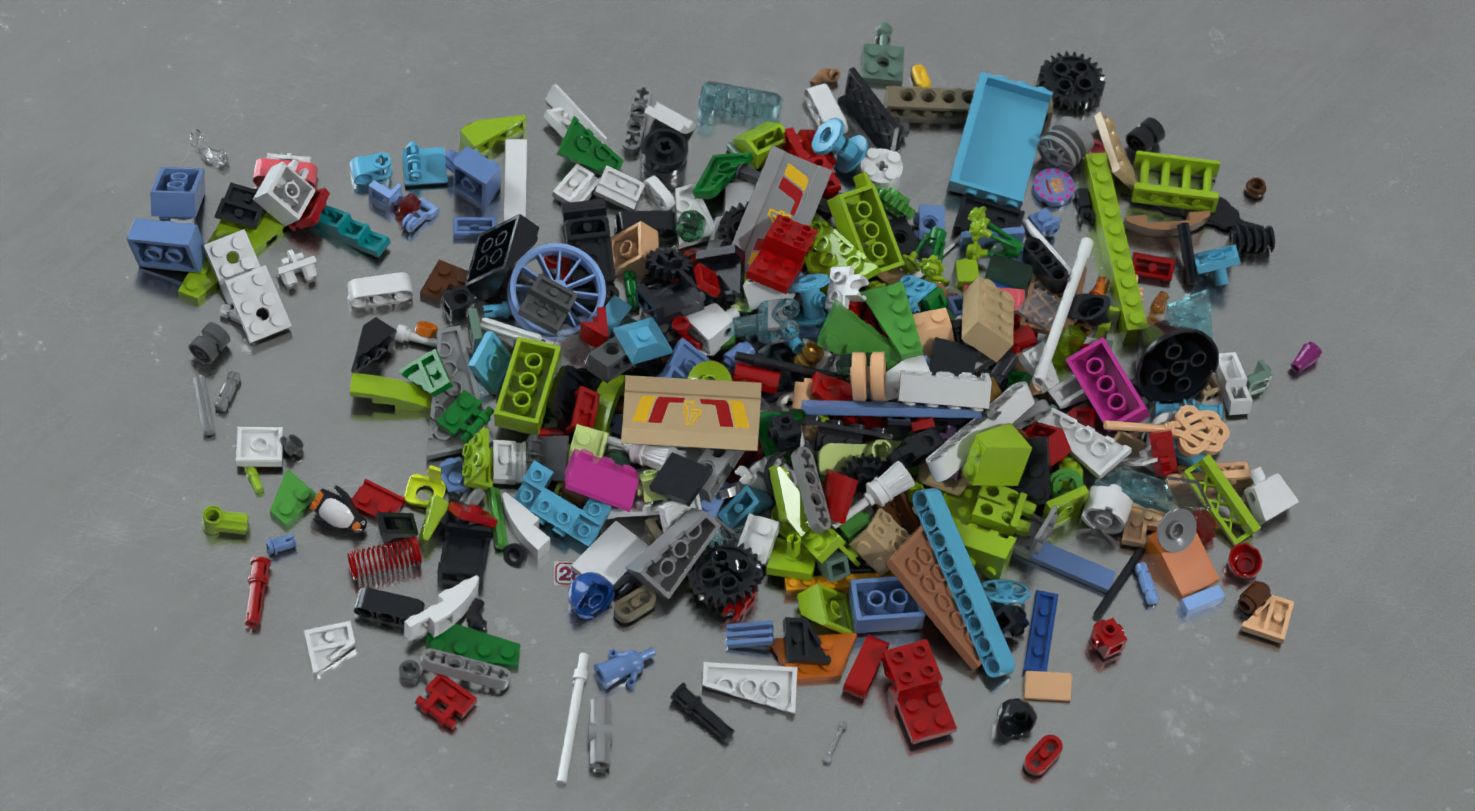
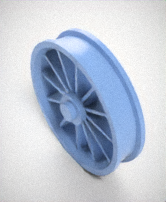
M549 243L531 249L519 259L509 279L507 300L513 317L524 330L539 333L542 337L559 342L579 337L580 325L576 326L570 312L566 319L571 328L559 330L556 335L518 315L517 313L522 304L518 302L516 291L529 292L532 286L516 284L519 273L522 272L535 281L538 275L525 266L537 259L546 277L568 289H573L593 280L596 293L573 291L579 294L577 298L596 300L593 313L576 301L572 308L588 318L584 322H592V317L597 316V307L604 306L606 297L605 280L599 266L588 254L571 245ZM557 255L555 280H553L542 258L543 256ZM561 256L576 261V264L563 281L559 280ZM579 264L590 274L588 277L566 285V281Z

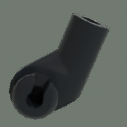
M475 598L467 612L466 618L473 629L483 631L487 627V621L481 615L485 603L481 599Z

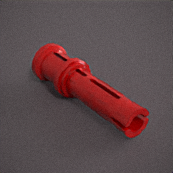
M261 556L253 557L250 561L252 570L251 575L248 577L250 593L245 625L249 627L260 626L264 589L269 583L267 574L268 568L271 567V560Z

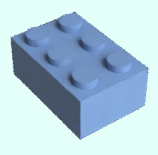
M161 167L150 191L151 216L160 219L180 217V219L189 220L196 218L205 194L204 168Z
M135 218L127 236V241L139 267L200 273L207 256L203 245H205L196 224Z
M897 577L850 580L848 599L854 633L922 629L926 616L925 612Z

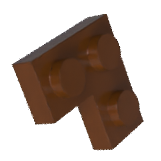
M439 259L422 287L420 297L440 305L442 295L447 293L449 288L454 290L464 286L468 271Z

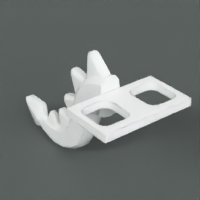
M1177 411L1162 413L1151 424L1163 425L1164 423L1175 421ZM1148 432L1146 446L1139 452L1140 458L1129 457L1123 459L1118 466H1143L1150 471H1155L1154 462H1157L1158 458H1153Z

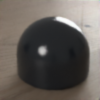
M512 543L506 546L503 556L507 564L519 566L526 561L528 553L522 544ZM514 549H518L520 552V558L517 561L510 559V553Z

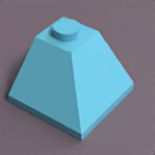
M653 317L613 329L632 365L672 354L673 352Z

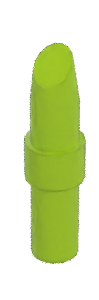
M244 466L246 475L251 481L257 494L262 493L264 488L259 479L257 469Z

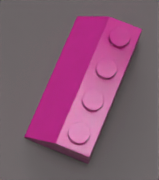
M1104 337L1065 359L1103 424L1105 420L1140 423L1150 417L1146 406Z

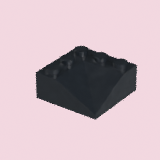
M518 214L479 234L464 284L470 292L473 291L482 300L495 296L500 290L508 269L536 244L539 226L523 215Z

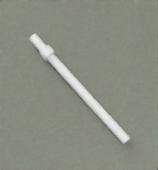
M580 653L578 666L574 670L573 675L575 683L557 783L565 785L567 782L583 686L587 682L588 677L586 669L589 655L587 653Z

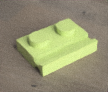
M577 424L568 454L567 465L574 449H586L591 451L594 456L602 458L609 433Z

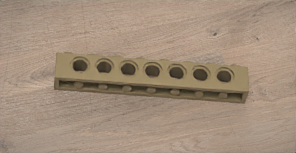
M886 86L884 107L894 119L901 116L905 120L966 122L975 90ZM1052 97L1048 106L1044 125H1050L1052 120Z

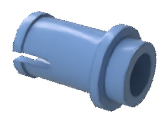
M291 533L275 539L270 537L266 541L268 553L277 555L280 551L296 548L297 543L296 539H293L295 537L294 534Z

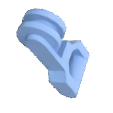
M421 197L414 204V215L408 214L403 219L401 227L406 229L407 232H412L425 220H431L439 213L440 208L424 197ZM423 207L429 212H423L420 208Z

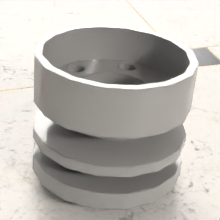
M1064 116L1039 140L1037 148L1041 158L1048 166L1068 173L1093 148L1094 140L1090 131L1083 123L1075 118Z

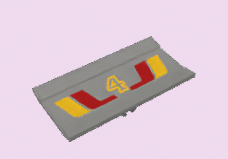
M772 145L731 244L737 245L745 252L746 274L761 250L765 235L778 214L787 216L803 225L810 226L832 170L808 162Z

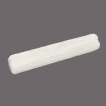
M482 318L480 321L482 330L493 331L495 334L517 340V337L540 342L542 340V336L489 318Z

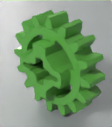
M878 185L876 189L883 208L897 218L902 214L911 220L916 213L908 205L911 200L892 187L886 190Z

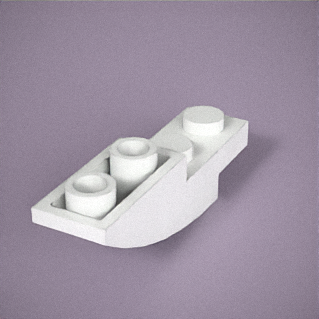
M476 575L470 579L463 580L460 584L450 589H445L438 595V604L431 605L427 610L417 615H412L405 620L404 636L410 642L427 632L435 638L452 627L469 610L476 598L479 577Z

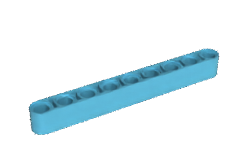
M937 488L916 491L912 498L913 505L985 672L992 678L1011 674L1015 669L1013 656L942 493Z

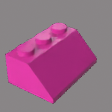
M574 449L564 472L566 489L630 512L639 482L636 469L629 465H618L608 457L600 458L594 456L591 451L586 449Z

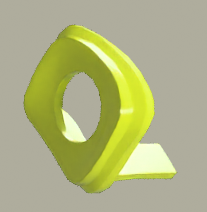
M430 465L427 471L428 476L421 474L411 475L404 495L405 502L427 508L429 500H420L416 496L417 490L423 486L433 489L434 494L444 499L446 486L441 480V469Z

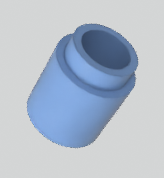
M747 341L738 343L723 355L722 363L729 372L736 368L737 362L749 364L735 360L736 351L752 355L756 353L752 345Z

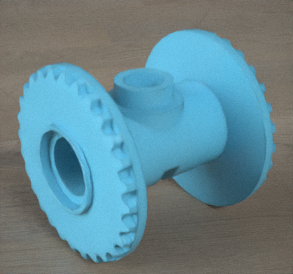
M839 118L828 119L814 134L812 150L817 155H825L832 151L837 155L836 160L838 162L835 164L836 168L843 173L851 172L864 160L868 149V141L861 135L847 139L843 136L844 122Z
M821 273L797 277L788 291L800 292V297L803 301L804 312L794 317L795 325L808 327L824 324L829 311L824 308L827 296L820 292V288L830 282L828 275Z

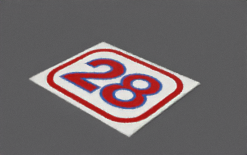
M554 561L555 586H570L574 579L579 576L571 570V565L574 562Z

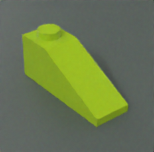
M525 115L476 120L460 129V143L464 148L468 146L483 155L505 143L506 139H512L526 131L527 117Z

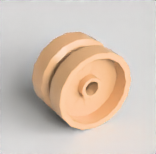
M864 352L852 353L850 383L853 402H865L868 397L869 387L871 388V398L874 402L886 400L885 352H873L870 356V366H867V356Z

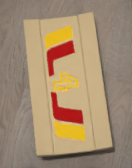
M625 375L621 444L758 451L762 383Z

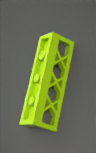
M1210 454L1182 472L1233 546L1261 529ZM1200 467L1205 474L1204 481L1195 480L1190 472ZM1206 487L1216 490V500L1208 499L1205 494ZM1219 505L1228 507L1230 510L1229 519L1222 518L1219 515ZM1232 524L1240 525L1245 534L1236 539L1231 532Z

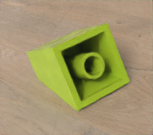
M1006 423L976 434L966 463L963 466L962 474L971 485L1018 486L1032 447L1012 423Z

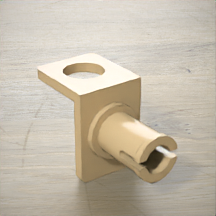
M1118 430L1113 438L1118 444L1131 447L1132 453L1140 456L1139 452L1144 449L1146 444L1140 440L1144 432L1129 431L1127 433Z

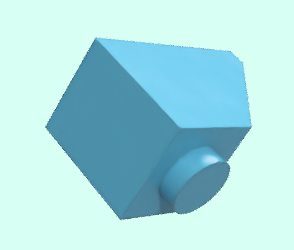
M746 485L718 513V516L723 523L734 531L745 525L749 513L754 516H761L762 511L769 509L774 503L765 490L762 491Z

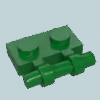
M463 390L436 421V425L452 437H455L459 432L463 433L460 441L466 444L478 433V430L483 425L488 424L494 410L488 406L484 411H480L482 402L466 390ZM472 417L476 419L471 426L467 425V422Z

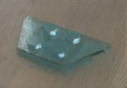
M1204 290L1169 303L1167 306V321L1172 324L1203 331L1213 340L1210 291Z
M1125 467L1107 474L1102 481L1099 479L1095 480L1094 486L1109 487L1111 484L1118 485L1133 503L1139 504L1144 508H1152L1164 513L1179 508L1178 505H1173V495L1168 490L1165 480Z

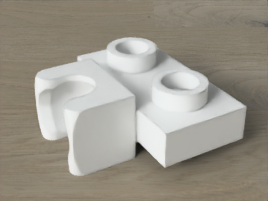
M851 266L831 267L825 309L830 311L835 299L847 309L849 308L850 300L852 302L865 301L867 297L861 295L859 289L867 286L869 281L862 275H854V269Z

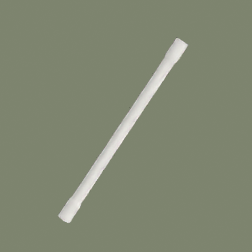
M1082 238L1068 283L1040 362L1032 378V383L1036 386H1044L1047 379L1049 367L1086 261L1094 245V241L1091 238Z

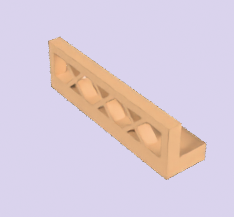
M1247 461L1216 463L1234 489L1248 488L1253 485V480L1249 474L1253 469H1249ZM1178 466V473L1161 476L1165 493L1195 491L1182 473L1189 466ZM1203 472L1191 473L1195 480L1204 481L1205 474ZM1206 487V491L1215 490L1214 488Z

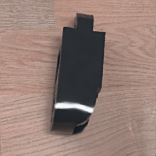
M937 428L927 429L905 438L886 457V460L890 467L896 461L902 463L906 469L926 463L927 457L944 444V439Z

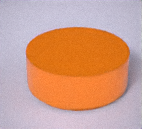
M426 321L416 323V334L427 338L436 337L438 327L435 324Z

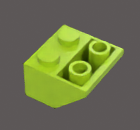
M767 121L732 138V141L741 153H752L754 159L750 164L757 170L764 166L772 145L783 149L785 128L781 123Z

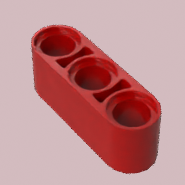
M870 634L867 635L847 676L842 691L863 700L865 699L882 664V653L889 648V642Z

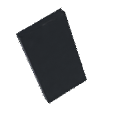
M935 337L929 370L932 372V376H936V373L940 371L953 373L956 377H959V374H962V372L974 375L978 350L970 345ZM928 417L933 418L936 423L957 428L964 427L967 419Z

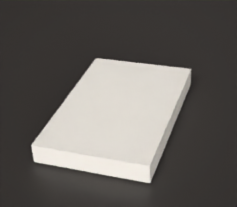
M615 521L571 565V570L578 575L586 572L599 573L606 577L614 586L625 576L624 573L627 571L625 567L647 549L649 545Z

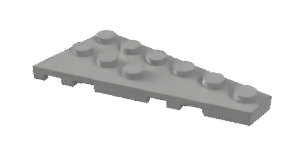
M460 325L438 330L437 352L442 359L453 387L435 397L432 396L426 460L462 453L465 444L460 441V437L463 433L459 432L455 437H452L438 427L436 421L463 390H466L481 401L474 373L468 367L470 359ZM472 417L467 422V425L471 426L476 419ZM487 424V425H483V426L478 430V432H479L483 427L489 428V427H488V424ZM489 431V447H490V446H492L493 441H492L491 434H490V431Z

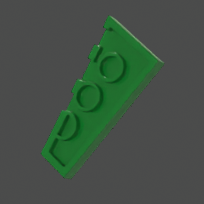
M454 624L435 638L427 632L425 650L436 649L504 668L518 669L519 643L459 624Z

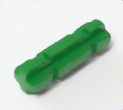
M634 270L625 271L624 281L626 283L628 304L632 306L631 310H638L640 307L637 305L636 286L638 285L636 272Z

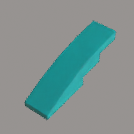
M327 205L323 208L319 221L314 225L334 238L378 258L391 243L388 236L371 231L368 224L353 220L350 213Z

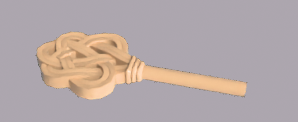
M1191 405L1182 406L1175 414V421H1170L1163 425L1105 420L1103 425L1104 429L1148 433L1171 429L1173 439L1177 440L1178 450L1187 457H1196L1200 453L1216 455L1223 448L1224 442L1230 435L1228 426L1221 421L1220 416L1215 411H1200Z

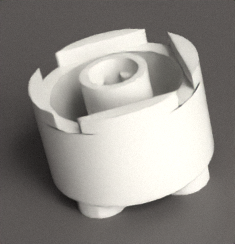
M870 148L864 160L861 161L859 174L867 172L872 184L874 183L876 188L880 185L886 190L890 187L898 190L903 171L900 154L887 149Z
M1111 484L1109 487L1091 486L1083 508L1082 520L1093 529H1095V526L1103 528L1102 532L1120 533L1126 526L1133 501L1122 492V488L1118 485Z

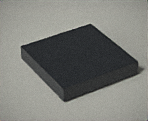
M672 452L649 488L652 492L690 507L711 476L712 469Z

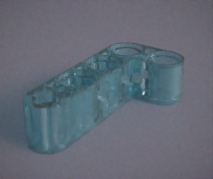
M709 81L702 86L697 120L703 125H711L716 120L717 111L766 120H777L781 115L783 99L779 94Z

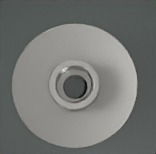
M1175 508L1167 512L1162 517L1157 528V539L1160 546L1169 552H1180L1187 548L1193 541L1197 530L1194 515L1184 508Z

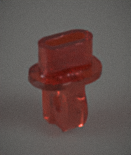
M413 193L403 197L397 206L395 216L401 219L410 213L412 214L414 211H418L421 206V200L416 198Z

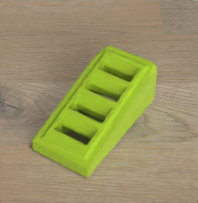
M434 494L428 502L418 538L420 545L425 544L430 539L449 507L450 503L437 494Z

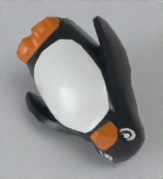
M337 485L333 487L339 495L322 488L309 508L324 520L314 518V522L326 529L343 528L355 533L363 532L367 527V521L354 505L350 495Z

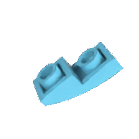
M616 295L605 306L609 335L632 309V306Z

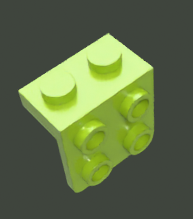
M483 427L463 447L464 467L462 475L464 476V486L479 487L487 491L490 487H493V449L489 448V428Z
M832 527L820 534L813 532L810 528L801 537V543L821 563L839 548L857 567L861 565L856 559L859 555Z

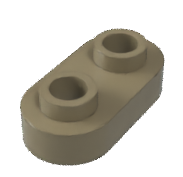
M640 587L616 602L614 606L615 618L622 623H629L650 611L656 604V593L649 587ZM642 599H645V600H647L648 602H647V603H642L641 600H642ZM622 611H628L629 614H623Z

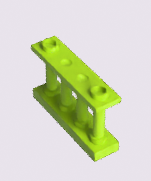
M1137 151L1133 168L1141 169L1140 182H1134L1131 202L1215 213L1219 192H1212L1211 187L1212 178H1217L1220 161ZM1149 170L1162 171L1161 185L1148 184ZM1170 172L1183 174L1182 188L1169 186ZM1191 175L1204 176L1203 190L1190 189Z

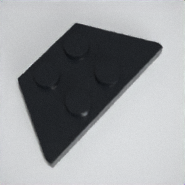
M564 365L559 369L547 400V405L562 432L569 436L570 444L575 432H570V434L565 432L566 428L571 425L577 400V398H574V393L580 386L596 392L601 379L588 371V369H577L574 366Z

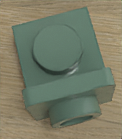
M1259 360L1254 373L1247 376V389L1250 394L1268 388L1273 378L1271 368L1263 360Z

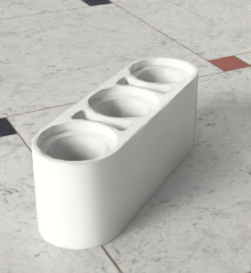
M824 83L805 89L806 102L819 127L828 119L839 118L844 122V133H847L848 125L827 84Z
M405 272L356 278L347 284L350 304L356 308L408 301L414 295L410 275Z

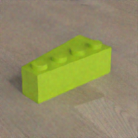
M952 517L974 569L983 573L988 578L1000 579L1011 559L1017 538L1009 536L1006 539L1000 537L997 531L990 529L988 533L980 530L976 524L969 523L964 525L960 523L958 518Z

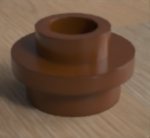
M1255 177L1246 183L1245 190L1248 195L1259 198L1265 194L1266 185L1261 178Z

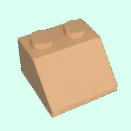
M640 221L610 237L615 276H624L625 271L631 270L636 272V276L648 274L649 269H645L646 256L651 250L656 252V248H659L658 231Z
M946 308L913 314L924 356L927 355L931 358L935 337L954 341L952 324Z

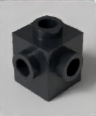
M787 413L770 418L767 435L769 440L774 442L778 452H783L800 447L802 429L800 422L795 420L792 413Z
M1003 605L994 613L1003 636L1006 638H1018L1030 624L1026 618L1025 611L1016 605Z

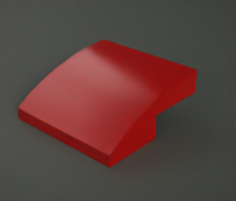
M827 469L822 489L830 519L837 523L845 524L858 480Z

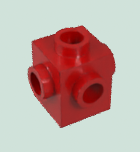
M1114 618L1106 621L1102 619L1096 622L1090 635L1092 646L1099 650L1104 659L1123 651L1128 640L1123 627L1117 624Z

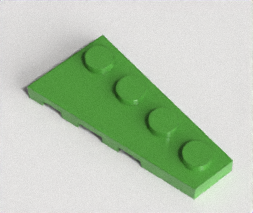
M903 282L860 292L861 295L867 297L863 302L867 304L869 311L873 317L875 316L883 332L885 331L890 343L902 360L924 355Z

